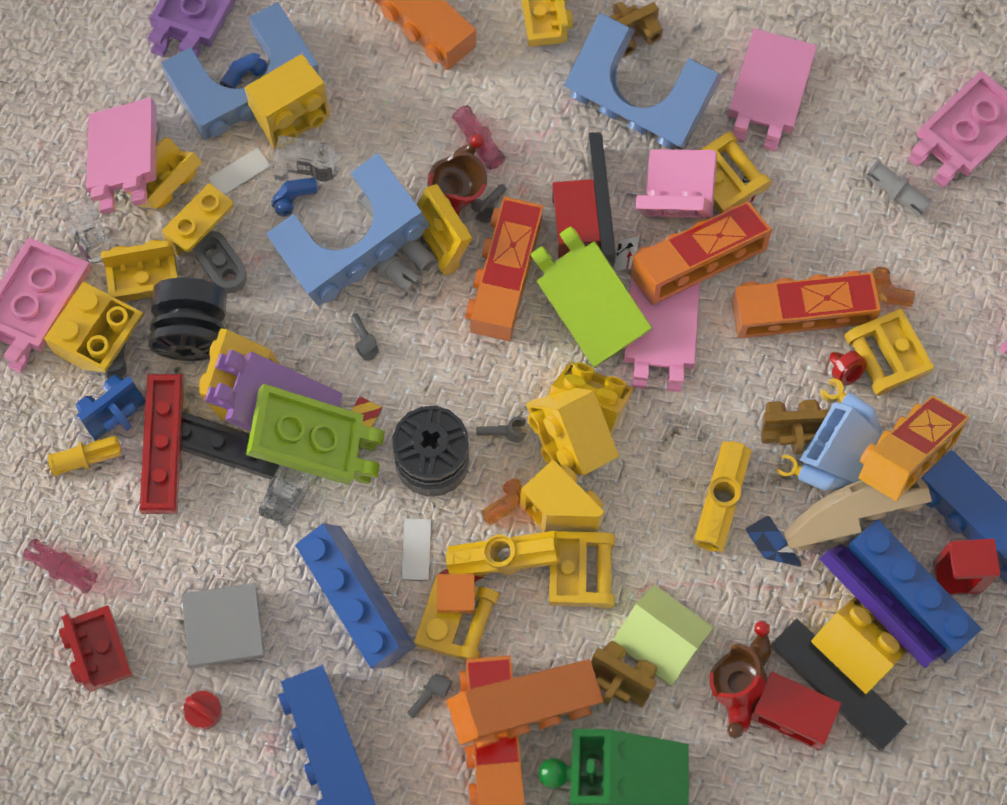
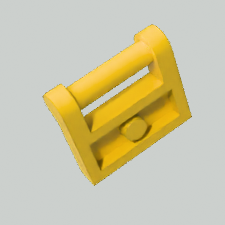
M731 131L700 149L714 150L717 153L713 205L720 213L730 206H738L754 195L763 193L772 184L770 178L766 174H761L738 146V139ZM721 152H727L750 181L748 184L745 185L721 156Z
M436 184L425 188L417 206L431 225L425 229L422 236L439 261L438 267L440 271L446 276L455 272L460 267L459 260L471 242L472 236L466 225L462 223L454 211L449 199L445 197Z
M902 308L857 326L844 335L848 345H853L855 351L866 359V371L873 382L871 387L876 396H882L896 387L930 374L934 369L931 360ZM873 335L894 374L885 376L866 341L867 337Z
M555 531L561 557L560 564L549 566V606L614 608L615 595L611 594L612 548L615 547V534L606 532ZM587 547L597 548V592H586Z
M436 575L414 644L416 647L466 662V659L479 658L481 653L478 651L483 632L492 605L497 604L500 594L490 588L474 586V600L478 601L464 646L454 644L464 613L437 614Z

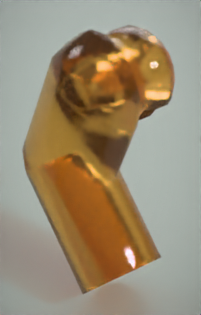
M514 478L507 481L503 485V491L506 495L481 510L484 519L490 526L511 514L520 505L521 488L523 487L519 479Z

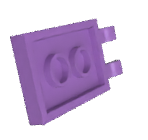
M160 0L149 18L150 25L154 28L148 36L149 42L154 43L151 47V53L164 57L169 47L170 38L181 41L178 47L179 52L191 47L198 58L202 44L209 47L212 46L236 0Z
M231 349L227 355L219 354L215 368L237 376L234 388L232 389L223 383H219L217 388L211 386L207 390L204 401L227 409L226 421L251 431L258 389L263 384L337 407L340 405L343 393L254 352L247 353L244 357L242 354Z

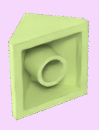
M654 584L636 603L612 641L623 646L627 651L626 655L637 663L639 660H647L657 666L655 676L672 687L711 634L714 627Z

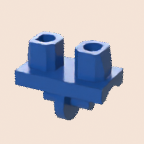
M114 374L105 381L103 386L106 391L105 394L97 400L92 396H85L76 403V408L79 412L77 417L95 441L119 424L126 432L130 430L132 425L127 418L146 403L145 398L129 376L123 379Z

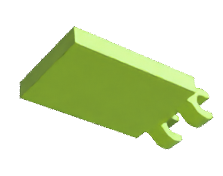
M570 226L559 234L571 250L570 252L554 261L547 249L541 246L532 252L531 256L545 274L537 280L538 284L592 366L597 368L653 330V327L597 243L593 241L586 246L576 230Z
M263 384L258 389L246 455L346 485L352 482L353 478L358 482L369 484L371 477L378 478L380 464L358 458L359 449L361 447L365 450L375 451L376 444L383 445L385 431L362 425L363 414Z

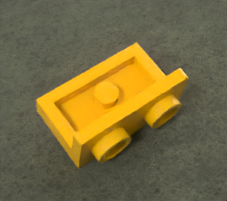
M521 0L528 47L567 43L568 30L573 29L571 9H565L564 1L568 0Z
M163 137L156 144V180L146 183L147 203L140 206L155 210L166 206L173 199L174 195L172 193L180 185L187 184L197 174L195 169L202 161L194 152L181 151L169 137Z
M208 183L162 230L165 241L169 240L171 242L174 253L177 256L183 251L190 252L234 207L233 201Z
M150 240L143 245L131 247L116 246L111 250L101 252V258L106 270L109 295L122 302L152 297V290L155 284L162 280L179 278L176 256L169 240Z

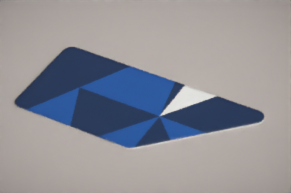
M766 516L746 528V532L765 559L797 567L801 566V562L793 550L789 549L787 541L770 516Z

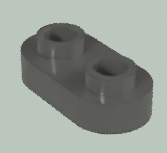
M210 231L193 248L196 260L210 280L224 288L226 293L238 292L247 282L245 266L226 238L217 231ZM210 249L218 250L214 255L206 254ZM229 274L236 276L232 281L224 280Z

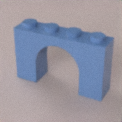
M279 2L249 17L252 34L270 61L265 75L300 54L304 55L319 75L318 63ZM191 47L161 62L166 80L204 140L211 136H221L230 126L240 121H249L255 117L248 104L245 88H227L214 82L206 73Z
M599 13L564 84V87L572 90L570 97L588 105L589 100L601 105L599 112L616 120L618 115L630 121L628 124L629 128L643 135L647 131L658 135L657 142L669 149L675 150L676 146L686 148L723 75L688 58L676 84L665 100L652 107H636L623 97L617 84V68L635 30L607 15Z
M379 153L350 172L370 200L373 208L371 227L357 244L342 250L325 249L316 244L295 214H292L266 233L306 293L318 307L324 302H330L335 299L342 289L352 282H357L364 278L371 268L380 262L392 258L396 250L407 242L418 239L422 236L425 229L431 226Z

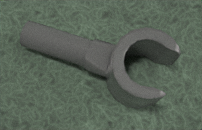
M500 184L484 200L476 199L471 203V209L479 213L475 217L477 220L483 223L491 222L495 208L493 206L494 202L506 191L505 185Z
M356 313L351 316V320L361 340L354 347L365 361H368L379 352V348L376 345L375 337L368 333L359 315Z
M126 343L106 371L108 379L114 374L120 377L126 374L127 368L124 359Z
M520 416L513 417L508 425L476 427V434L506 436L511 442L517 443L523 440L527 433H517L512 427H522L527 421Z
M441 674L432 675L425 691L407 711V714L414 719L429 702L433 694L444 699L452 686V680Z

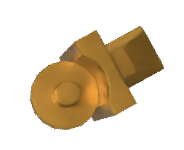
M622 1L613 4L614 15L610 17L635 30L622 59L631 55L636 50L637 43L633 38L641 35L645 42L650 45L662 38L663 29L658 20L659 8L655 2L640 9L635 4L627 8Z
M816 399L803 400L798 404L797 411H786L785 404L781 401L768 402L763 415L762 443L792 445L794 455L803 454L804 444H810L827 416L828 409L821 410Z
M610 641L603 649L597 648L591 658V664L599 688L606 692L603 697V704L609 706L612 699L616 698L625 704L630 700L643 708L657 683L654 681L657 666L647 660H639L635 669L622 662L627 651L623 646L614 641Z

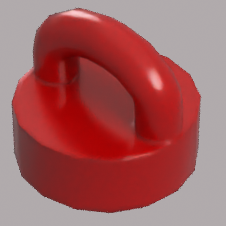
M850 351L845 355L839 352H832L829 356V360L834 365L831 372L832 377L840 380L843 386L857 381L866 370V359L857 351Z
M198 691L185 699L183 714L186 721L193 728L208 730L220 721L222 706L219 699L213 693Z

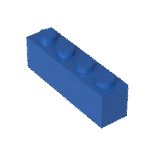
M951 450L922 476L921 479L929 487L932 501L924 504L930 508H935L944 517L946 525L953 532L961 533L967 540L995 539L1000 578L1007 583V502Z
M878 519L851 541L847 547L945 648L946 652L940 657L945 663L982 630Z
M322 523L295 544L370 668H388L416 647L341 526Z
M318 666L280 681L284 690L283 693L278 694L280 704L285 716L293 715L297 726L290 729L297 750L305 749L310 761L303 765L311 786L318 784L323 797L316 801L317 805H376L324 666Z

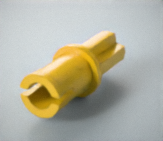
M112 436L85 445L83 442H79L78 446L48 454L47 458L53 476H58L59 474L85 467L86 470L90 469V464L120 456L122 449L118 438Z

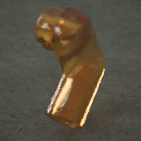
M879 266L873 269L876 290L881 302L906 307L913 306L914 290L895 288L890 281V271L887 268Z

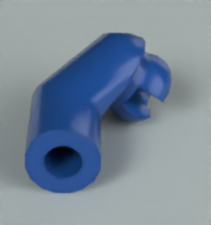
M250 53L233 61L219 83L221 86L235 89L242 77L249 71L254 76L261 75L267 68V63L260 58L261 55Z
M312 177L286 181L272 197V207L275 208L276 214L288 216L292 213L294 208L292 202L297 196L316 194L318 191L316 179Z

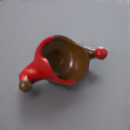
M478 133L471 136L468 144L455 150L452 156L441 159L432 165L427 176V187L437 184L445 197L449 199L451 206L458 216L461 209L482 195L487 186L485 167L474 156L476 149L482 147L485 143L484 137Z
M759 621L755 624L754 632L757 635L749 647L742 644H734L731 646L730 652L723 656L710 671L711 691L719 703L726 706L729 719L727 732L729 737L734 739L741 737L744 732L749 730L754 703L759 700L766 686L767 673L764 666L772 653L768 636L770 625L766 621Z

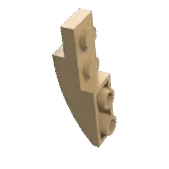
M919 479L902 497L895 501L862 480L844 486L812 505L784 531L789 549L796 548L803 551L815 548L818 542L832 539L833 542H844L854 537L853 534L862 532L859 518L864 517L866 520H876L887 515L886 512L898 509H901L903 512L915 511L922 508L924 503L932 502L929 487L923 479Z

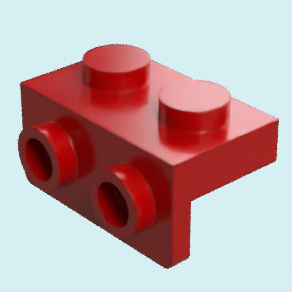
M109 605L74 618L69 613L61 616L64 627L59 629V633L65 649H72L75 662L70 663V668L77 684L82 683L92 692L133 676L112 609Z

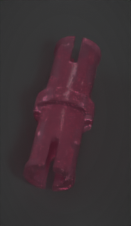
M465 105L457 109L453 113L452 119L466 136V143L470 142V138L474 134H481L484 137L485 143L482 147L477 148L476 152L486 164L487 169L492 170L500 166L506 157L491 139L492 133L488 127L482 126L470 106Z
M36 538L29 542L28 545L40 552V554L37 555L25 548L23 559L47 570L51 578L55 580L61 578L83 593H88L92 589L91 585L80 578L84 577L95 583L98 578L97 572L91 571L73 561L72 556L65 551L59 553Z

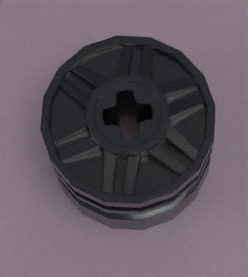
M189 277L166 279L155 284L151 300V313L155 318L150 323L149 330L151 333L148 341V347L151 351L172 360H209L211 344L214 340H217L220 328L225 329L221 323L226 315L227 294L224 288L204 279Z
M421 406L408 412L397 423L392 436L396 471L402 483L411 491L424 496H442L455 490L465 479L469 468L468 432L462 420L451 410L439 406ZM429 442L431 445L437 444V448L433 449L431 446L425 447V443Z

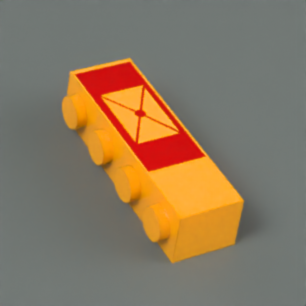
M933 395L922 405L916 403L907 418L901 416L892 431L887 429L881 435L876 445L871 443L866 448L860 459L864 466L858 478L897 501L957 444L969 416Z

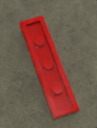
M147 374L139 505L141 514H178L185 382L183 374Z

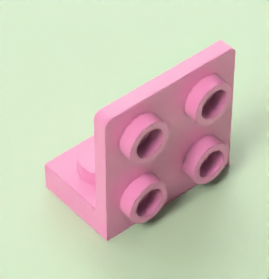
M650 150L646 195H637L636 209L645 217L711 219L717 153L714 150Z

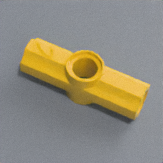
M722 441L693 540V544L701 549L711 552H723L725 549L752 450L746 447L745 444L735 441ZM719 490L725 491L732 500L721 502L716 499L714 492Z
M555 531L515 537L495 535L487 541L447 546L446 565L449 574H474V576L499 573L501 575H511L522 569L560 564V546ZM505 548L511 549L508 559L503 562H496V556L500 550Z

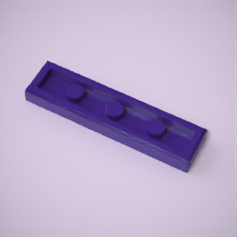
M840 544L827 550L819 559L924 669L937 661L946 652L945 648L844 545Z

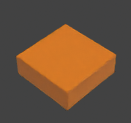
M437 574V614L475 613L474 574Z

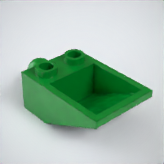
M572 729L571 766H567L561 759L549 758L540 765L538 776L541 783L550 789H558L567 781H571L570 805H689V744L612 729ZM594 759L601 762L598 767H595Z

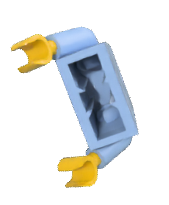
M830 379L828 383L836 387L838 394L830 395L823 389L820 391L824 401L834 402L800 459L805 464L800 466L792 456L783 455L781 456L782 458L793 462L792 471L785 473L776 468L777 472L782 476L787 477L794 474L798 476L799 481L821 490H839L844 486L859 481L858 477L864 466L860 462L861 456L871 443L877 444L882 433L875 409L851 392L848 394L843 392L844 387L840 380Z

